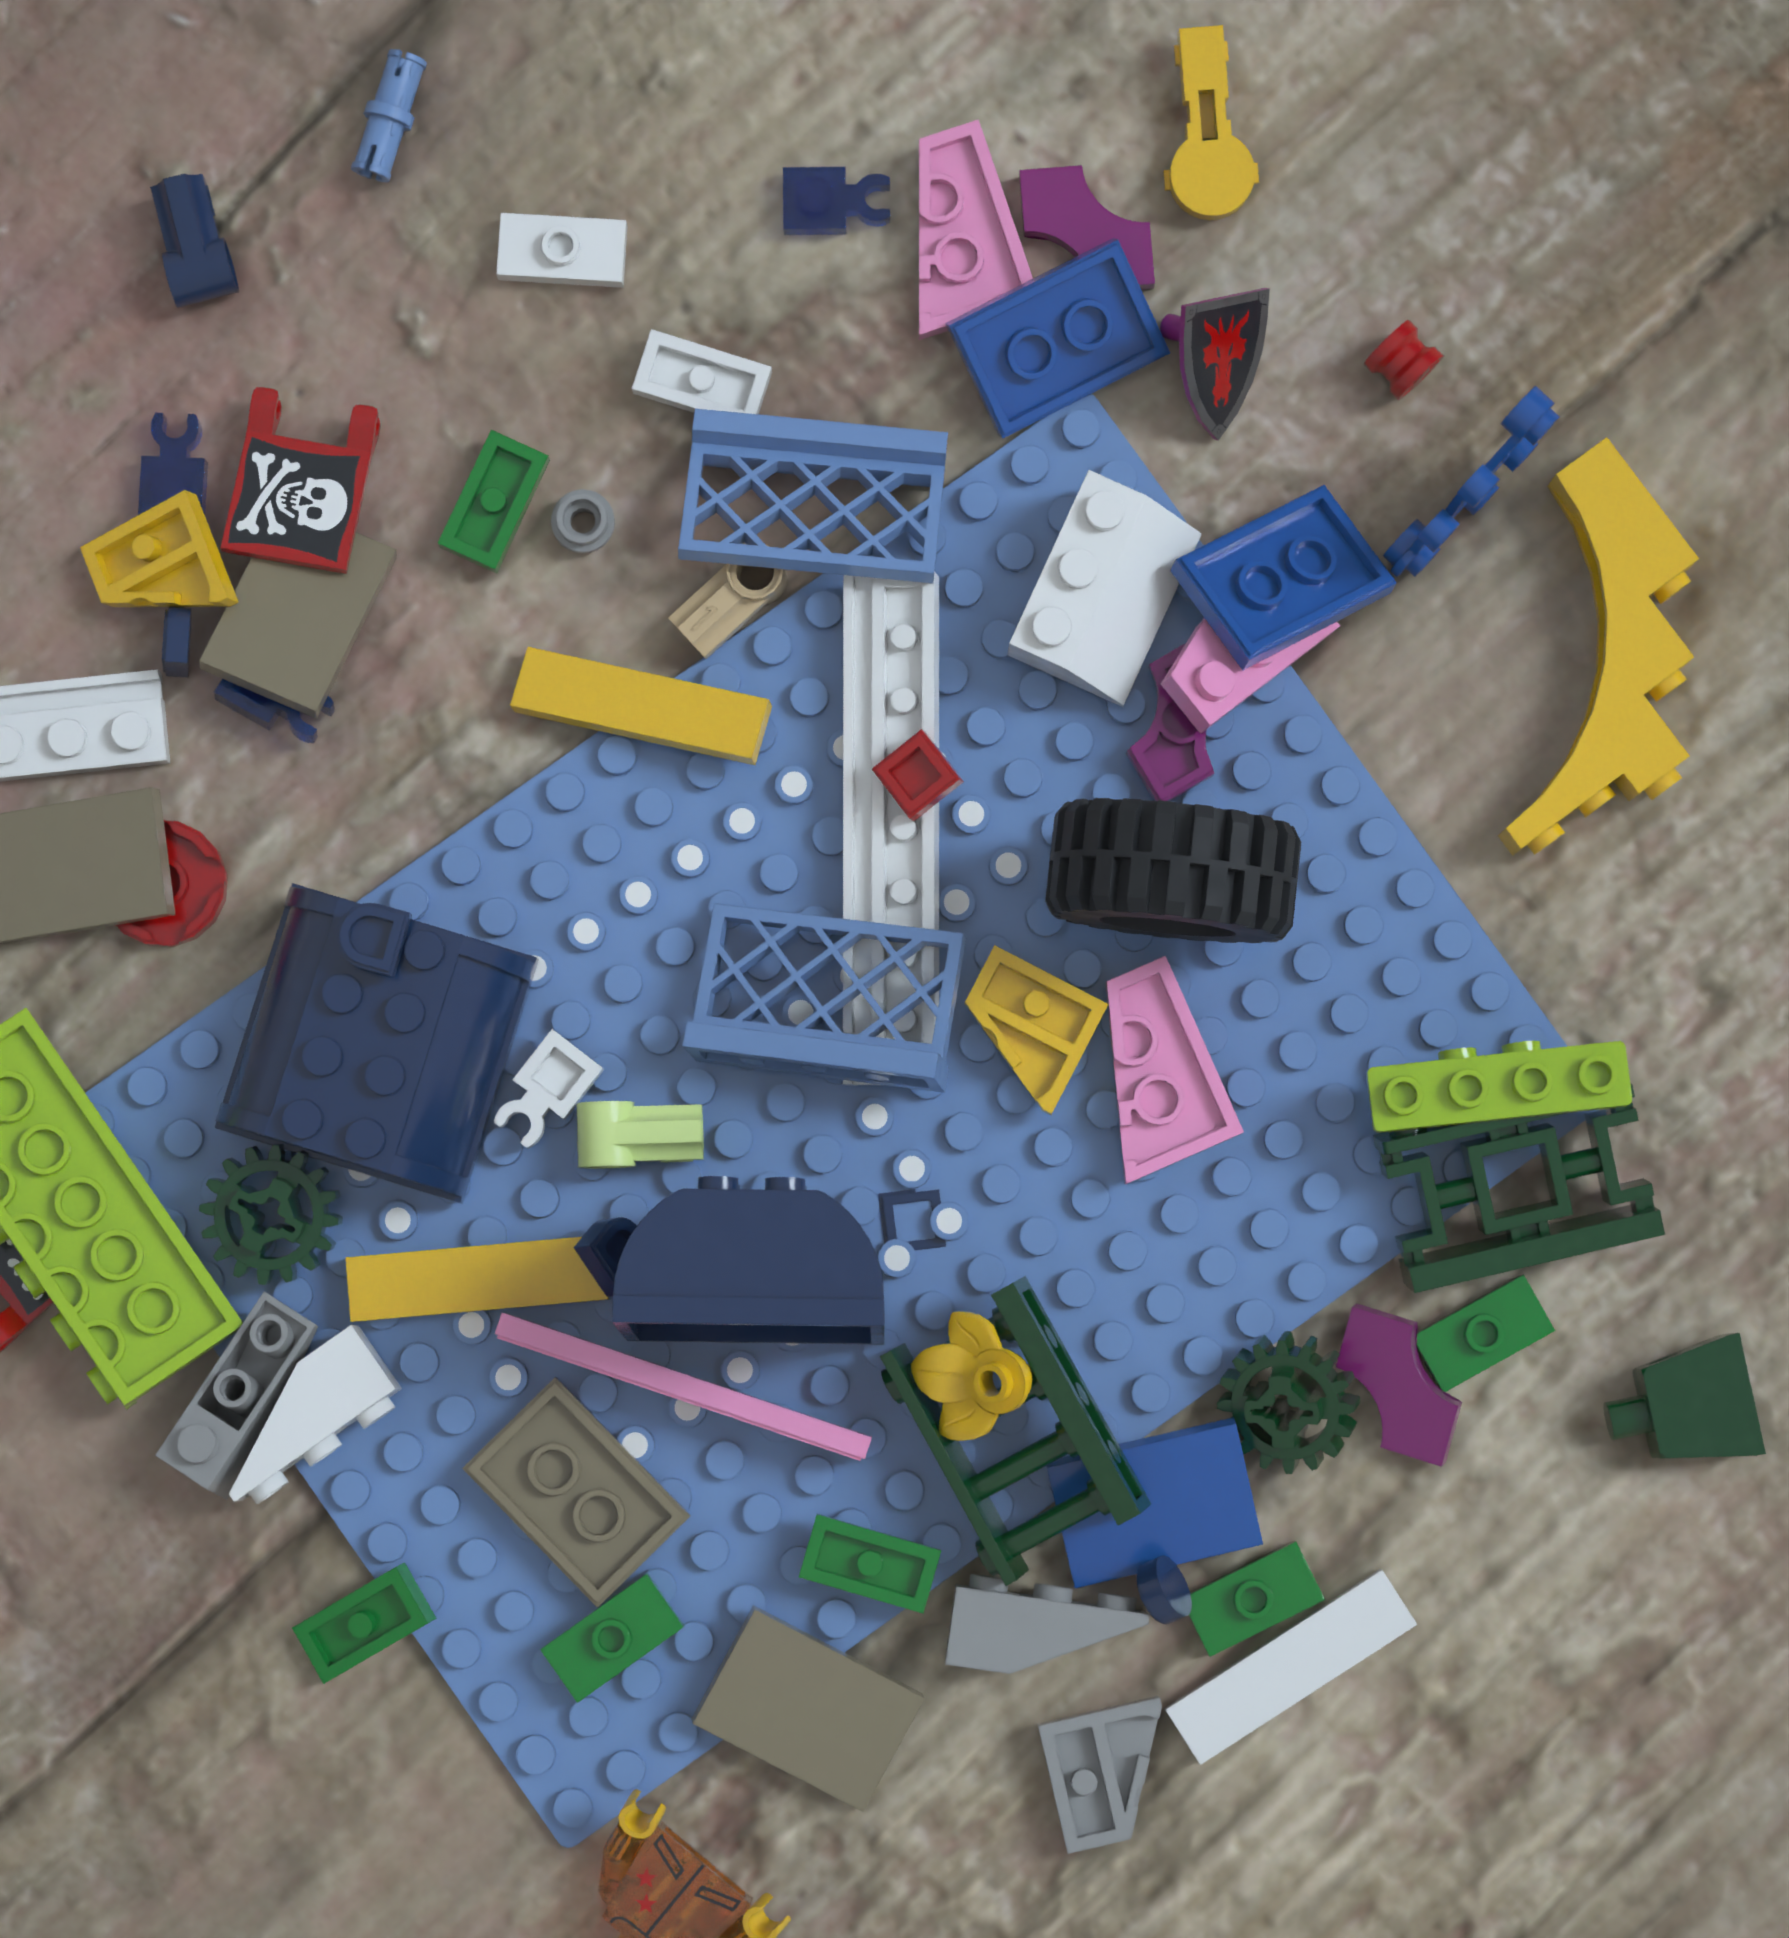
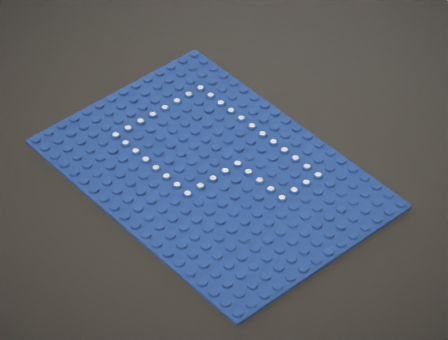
M1093 394L1041 419L943 488L935 562V573L939 576V750L964 782L939 801V930L964 933L967 938L946 1057L949 1073L945 1093L887 1085L848 1086L844 1085L843 1080L698 1062L682 1046L687 1021L693 1022L714 903L843 919L844 575L828 573L821 574L727 640L709 658L705 659L703 657L674 678L769 699L772 709L756 765L598 731L357 901L360 904L376 903L410 912L412 914L411 919L539 959L463 1204L308 1157L306 1170L312 1172L326 1167L329 1171L326 1178L320 1183L323 1191L339 1190L341 1195L335 1201L328 1203V1212L342 1216L343 1222L336 1226L326 1227L325 1234L330 1236L336 1242V1245L330 1251L315 1248L313 1251L318 1258L320 1266L310 1271L297 1262L295 1263L297 1268L296 1280L286 1283L281 1277L279 1269L274 1270L271 1282L261 1285L258 1284L256 1268L252 1267L243 1277L237 1278L233 1275L234 1266L237 1262L233 1256L218 1262L213 1258V1255L222 1243L219 1237L212 1239L203 1238L201 1232L207 1227L215 1225L214 1216L206 1215L199 1211L200 1204L216 1201L217 1194L206 1186L208 1179L220 1178L227 1180L229 1176L222 1164L227 1158L232 1157L243 1166L246 1165V1148L257 1146L263 1158L268 1159V1154L272 1147L271 1145L215 1128V1120L220 1105L224 1100L266 966L85 1093L242 1322H244L265 1291L318 1326L305 1357L348 1326L359 1325L402 1389L390 1397L395 1408L384 1417L365 1429L361 1427L358 1421H355L336 1435L342 1445L330 1455L311 1467L304 1458L294 1465L374 1579L404 1562L406 1563L437 1618L412 1634L555 1839L563 1847L572 1848L618 1816L634 1789L641 1791L636 1800L637 1802L723 1740L694 1725L691 1718L753 1605L844 1653L906 1609L799 1577L817 1514L940 1549L941 1554L930 1591L978 1557L975 1542L979 1540L975 1529L905 1402L898 1404L891 1397L883 1382L881 1371L886 1367L880 1358L881 1355L905 1343L913 1359H915L924 1349L944 1344L949 1341L948 1324L952 1312H972L989 1319L992 1317V1309L997 1307L991 1294L1026 1276L1118 1444L1142 1439L1218 1385L1228 1368L1236 1369L1232 1360L1242 1348L1253 1353L1252 1346L1263 1335H1266L1272 1344H1275L1284 1331H1293L1399 1255L1400 1250L1397 1247L1395 1236L1426 1229L1415 1174L1412 1173L1388 1179L1381 1173L1379 1151L1375 1148L1373 1135L1378 1133L1372 1127L1366 1073L1371 1067L1438 1060V1052L1456 1048L1473 1047L1476 1048L1477 1056L1500 1054L1502 1053V1045L1522 1041H1540L1541 1049L1567 1046L1291 665L1207 729L1206 750L1214 769V775L1171 800L1172 802L1182 804H1200L1220 809L1245 811L1253 815H1264L1272 817L1273 820L1289 823L1290 826H1294L1302 843L1293 927L1282 940L1271 943L1192 941L1092 928L1088 925L1074 924L1066 920L1057 919L1051 914L1045 902L1055 814L1067 801L1073 802L1076 799L1129 798L1154 801L1126 755L1127 750L1147 733L1155 717L1157 693L1155 682L1148 666L1155 660L1185 644L1195 627L1204 618L1179 584L1123 707L1007 655L1010 640L1088 470L1147 495L1186 522ZM927 517L918 522L925 530ZM907 531L884 546L895 559L923 560L924 548ZM1200 540L1198 541L1195 550L1204 546ZM728 922L724 949L734 963L765 942V939L754 925ZM764 926L771 937L782 929ZM807 931L798 932L779 947L796 971L828 949L817 933ZM826 934L833 944L843 938L840 935ZM994 945L1107 1004V981L1166 956L1244 1133L1125 1185L1108 1007L1052 1115L1043 1112L964 1004ZM939 947V974L945 969L948 948ZM774 951L743 973L760 998L791 976ZM721 959L719 975L729 968L723 959ZM836 959L805 981L822 1006L843 992V968ZM736 978L715 994L711 1016L733 1019L755 1002ZM799 986L768 1008L780 1025L793 1027L817 1011ZM842 1007L830 1017L843 1033ZM763 1013L752 1020L753 1022L769 1023ZM825 1021L814 1028L832 1031ZM551 1029H553L604 1069L579 1103L632 1101L634 1106L702 1104L704 1160L668 1163L661 1161L636 1162L635 1167L578 1168L576 1107L566 1120L550 1109L544 1117L545 1130L542 1138L529 1149L520 1143L531 1128V1122L527 1115L522 1113L513 1115L503 1128L496 1125L494 1119L498 1110L504 1104L513 1100H521L527 1092L513 1081V1078ZM1600 1109L1561 1114L1527 1122V1126L1549 1123L1555 1127L1557 1140H1559L1585 1121L1584 1114L1599 1111ZM1484 1132L1402 1151L1401 1153L1402 1156L1422 1151L1430 1157L1435 1184L1467 1177L1460 1143L1486 1136ZM1539 1144L1482 1157L1489 1189L1540 1153ZM285 1150V1160L291 1161L292 1157L297 1153ZM257 1172L244 1180L242 1184L250 1185L260 1191L269 1187L272 1179L277 1176L278 1172ZM698 1177L738 1178L740 1189L765 1190V1178L795 1177L805 1179L807 1190H819L839 1202L857 1220L876 1252L884 1283V1345L627 1341L612 1323L613 1296H609V1300L350 1322L345 1257L582 1237L593 1223L601 1219L624 1217L638 1225L652 1208L669 1195L683 1188L698 1189ZM302 1187L298 1198L303 1214L313 1219L311 1201L307 1192ZM915 1189V1192L939 1189L941 1204L936 1206L933 1211L931 1200L893 1205L897 1239L889 1240L884 1244L878 1194ZM276 1199L264 1205L253 1203L258 1206L257 1210L265 1215V1221L262 1225L266 1229L279 1223L289 1225L284 1222L285 1218L277 1213L280 1202ZM1470 1203L1441 1209L1443 1222ZM230 1210L231 1225L240 1241L244 1231L239 1214ZM936 1235L946 1241V1247L914 1250L908 1241L933 1239ZM284 1238L273 1241L270 1249L265 1252L264 1256H285L295 1251L300 1244L292 1243ZM501 1313H508L872 1436L866 1457L858 1461L497 1339L498 1335L495 1334ZM236 1333L214 1347L219 1357H221ZM1006 1340L1001 1341L1003 1348L1018 1354L1027 1362L1016 1341L1013 1343H1008ZM993 1372V1382L997 1389L1001 1387V1380ZM555 1377L565 1385L691 1515L599 1606L601 1607L648 1573L685 1625L684 1628L578 1703L540 1649L598 1608L462 1469ZM1035 1397L1022 1404L1018 1409L998 1417L988 1434L976 1439L959 1442L975 1472L978 1474L1055 1432V1424L1060 1420L1048 1398L1041 1401L1038 1397ZM938 1402V1404H939V1406H940V1408H941V1410H942V1405H943V1403ZM1046 1466L990 1496L1008 1531L1030 1520L1054 1502Z

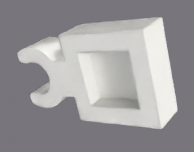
M551 1029L513 1078V1081L527 1092L521 1100H513L504 1104L498 1110L494 1123L503 1128L513 1115L518 1113L527 1115L531 1122V1128L520 1143L529 1149L542 1138L545 1130L544 1117L551 1109L566 1120L576 1107V1104L580 1102L604 1069Z

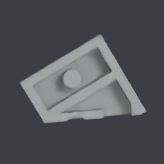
M1159 1696L1037 1724L1068 1854L1132 1838L1142 1785L1145 1782L1150 1761L1149 1755L1157 1721L1160 1718L1162 1709Z

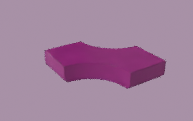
M1082 165L1019 170L1024 237L1051 241L1066 249L1074 257L1112 238H1116L1120 242L1141 290L1154 289L1155 277L1150 222L1127 220L1104 208L1088 188Z
M1185 644L1149 664L1148 668L1155 682L1157 693L1155 717L1147 733L1126 752L1154 801H1171L1214 775V769L1206 750L1207 730L1200 734L1161 685Z
M1356 1303L1351 1308L1336 1368L1343 1371H1352L1355 1378L1367 1388L1374 1398L1382 1421L1381 1448L1442 1467L1447 1460L1462 1402L1437 1387L1425 1372L1417 1351L1418 1322Z

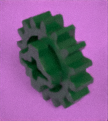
M273 1144L269 1151L268 1159H264L257 1146L245 1149L246 1165L243 1166L232 1157L222 1162L224 1170L229 1176L227 1180L220 1178L208 1179L206 1186L217 1194L216 1201L200 1204L199 1211L206 1215L214 1216L215 1225L207 1227L201 1234L203 1238L212 1239L219 1237L222 1245L217 1249L213 1258L218 1262L233 1256L237 1260L233 1275L237 1278L243 1277L253 1267L257 1269L258 1284L266 1285L270 1283L276 1269H279L280 1275L286 1283L297 1279L295 1263L299 1262L303 1267L312 1271L320 1266L318 1258L313 1252L314 1249L318 1248L327 1251L334 1249L336 1242L325 1234L326 1227L336 1226L343 1222L342 1216L328 1212V1203L338 1199L341 1196L340 1191H323L320 1183L326 1178L329 1171L326 1167L312 1172L306 1170L305 1167L309 1157L308 1152L304 1150L299 1151L292 1157L291 1161L285 1160L284 1144ZM257 1172H278L266 1189L259 1191L250 1185L242 1184L244 1180ZM302 1187L307 1192L311 1201L313 1219L303 1214L298 1198ZM276 1199L280 1202L277 1213L285 1218L284 1222L289 1225L279 1223L266 1229L262 1225L265 1221V1215L257 1210L258 1206L253 1203L264 1205ZM230 1210L239 1214L244 1231L240 1241L231 1225ZM284 1238L292 1243L300 1244L295 1251L281 1257L264 1256L274 1240Z
M1284 1331L1276 1347L1273 1346L1266 1335L1260 1336L1252 1346L1253 1353L1242 1348L1232 1360L1236 1369L1228 1368L1222 1376L1220 1384L1229 1392L1223 1393L1217 1402V1409L1224 1412H1232L1238 1432L1244 1437L1241 1442L1243 1455L1250 1452L1253 1448L1260 1451L1261 1468L1266 1470L1273 1459L1277 1458L1282 1459L1285 1473L1293 1474L1300 1459L1303 1458L1305 1464L1312 1471L1316 1470L1324 1460L1323 1452L1335 1458L1345 1444L1341 1437H1350L1356 1427L1357 1421L1347 1414L1355 1412L1360 1404V1396L1345 1393L1344 1391L1351 1384L1355 1376L1352 1371L1340 1373L1335 1371L1333 1366L1340 1355L1336 1350L1327 1353L1324 1357L1315 1353L1317 1338L1311 1336L1303 1347L1295 1346L1291 1331ZM1272 1367V1373L1268 1377V1381H1259L1256 1386H1250L1253 1376L1266 1368ZM1280 1394H1281V1395H1286V1396H1287V1400L1284 1399V1398H1278V1397L1280 1396ZM1290 1406L1299 1407L1297 1411L1290 1410ZM1321 1419H1328L1326 1426L1320 1432L1305 1438L1308 1424L1318 1425Z

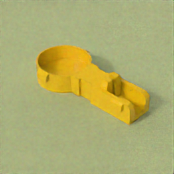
M1223 25L1180 28L1177 33L1178 45H1174L1175 66L1180 67L1183 106H1187L1188 123L1185 126L1186 141L1176 151L1170 169L1163 171L1165 191H1171L1176 203L1189 215L1203 220L1223 219L1238 211L1248 199L1253 185L1259 183L1258 163H1254L1247 147L1232 135L1231 119L1227 120L1225 103H1227L1229 98L1226 62L1229 61L1228 43L1224 41Z

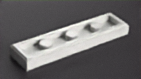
M1379 1569L1164 1709L1201 1765L1416 1626L1417 1623L1383 1570Z

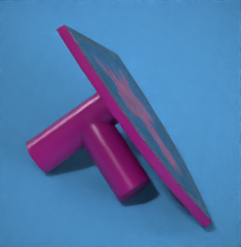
M1260 288L1181 305V316L1167 314L1162 319L1160 325L1162 336L1179 342L1180 371L1186 397L1196 419L1214 440L1219 441L1238 414L1253 383L1263 352L1268 320L1269 288Z

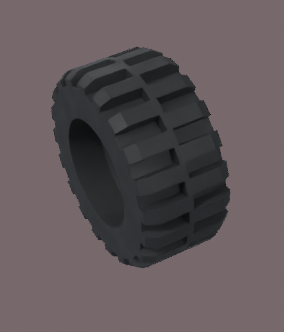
M1094 798L1093 800L1076 799L1073 802L1067 801L1054 817L1045 902L1055 918L1074 924L1088 925L1092 928L1192 941H1218L1221 943L1278 942L1293 927L1302 842L1294 826H1290L1287 822L1273 820L1272 817L1248 814L1245 811L1129 798Z

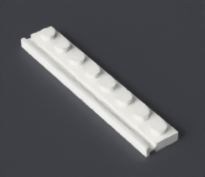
M935 572L933 583L844 575L843 919L939 930V802L917 820L912 821L872 771L874 766L921 729L929 735L939 748V576ZM865 938L843 953V958L859 979L890 957L879 940ZM888 941L896 952L907 944ZM924 946L904 961L922 987L939 975V947ZM898 966L867 989L885 1014L916 992ZM843 969L844 991L853 982ZM939 990L930 996L937 1007L939 1005ZM862 994L843 1006V1033L858 1035L879 1019ZM923 1001L893 1025L905 1041L932 1044L936 1017ZM885 1029L876 1036L895 1039L888 1029ZM843 1080V1084L848 1086L879 1085Z
M156 669L0 686V782L170 764L165 701L163 700L162 673Z

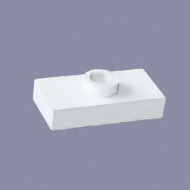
M501 213L497 278L503 281L624 288L626 220Z
M651 329L632 386V392L635 395L693 413L696 408L759 414L772 374V367Z

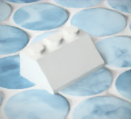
M1088 470L1010 640L1007 655L1123 707L1179 585V582L1170 570L1176 559L1195 550L1202 533L1147 495Z

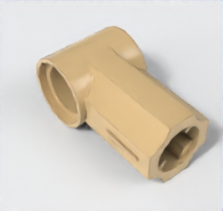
M726 564L671 614L668 619L700 654L707 659L765 605H770L781 597L788 581L786 569L774 568L773 578L766 587L759 590H751L741 584L740 576L744 565Z

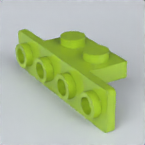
M1522 1041L1502 1045V1053L1477 1056L1476 1048H1456L1438 1052V1060L1371 1067L1366 1073L1372 1127L1375 1132L1382 1133L1626 1107L1632 1102L1626 1046L1622 1041L1541 1049L1540 1041Z

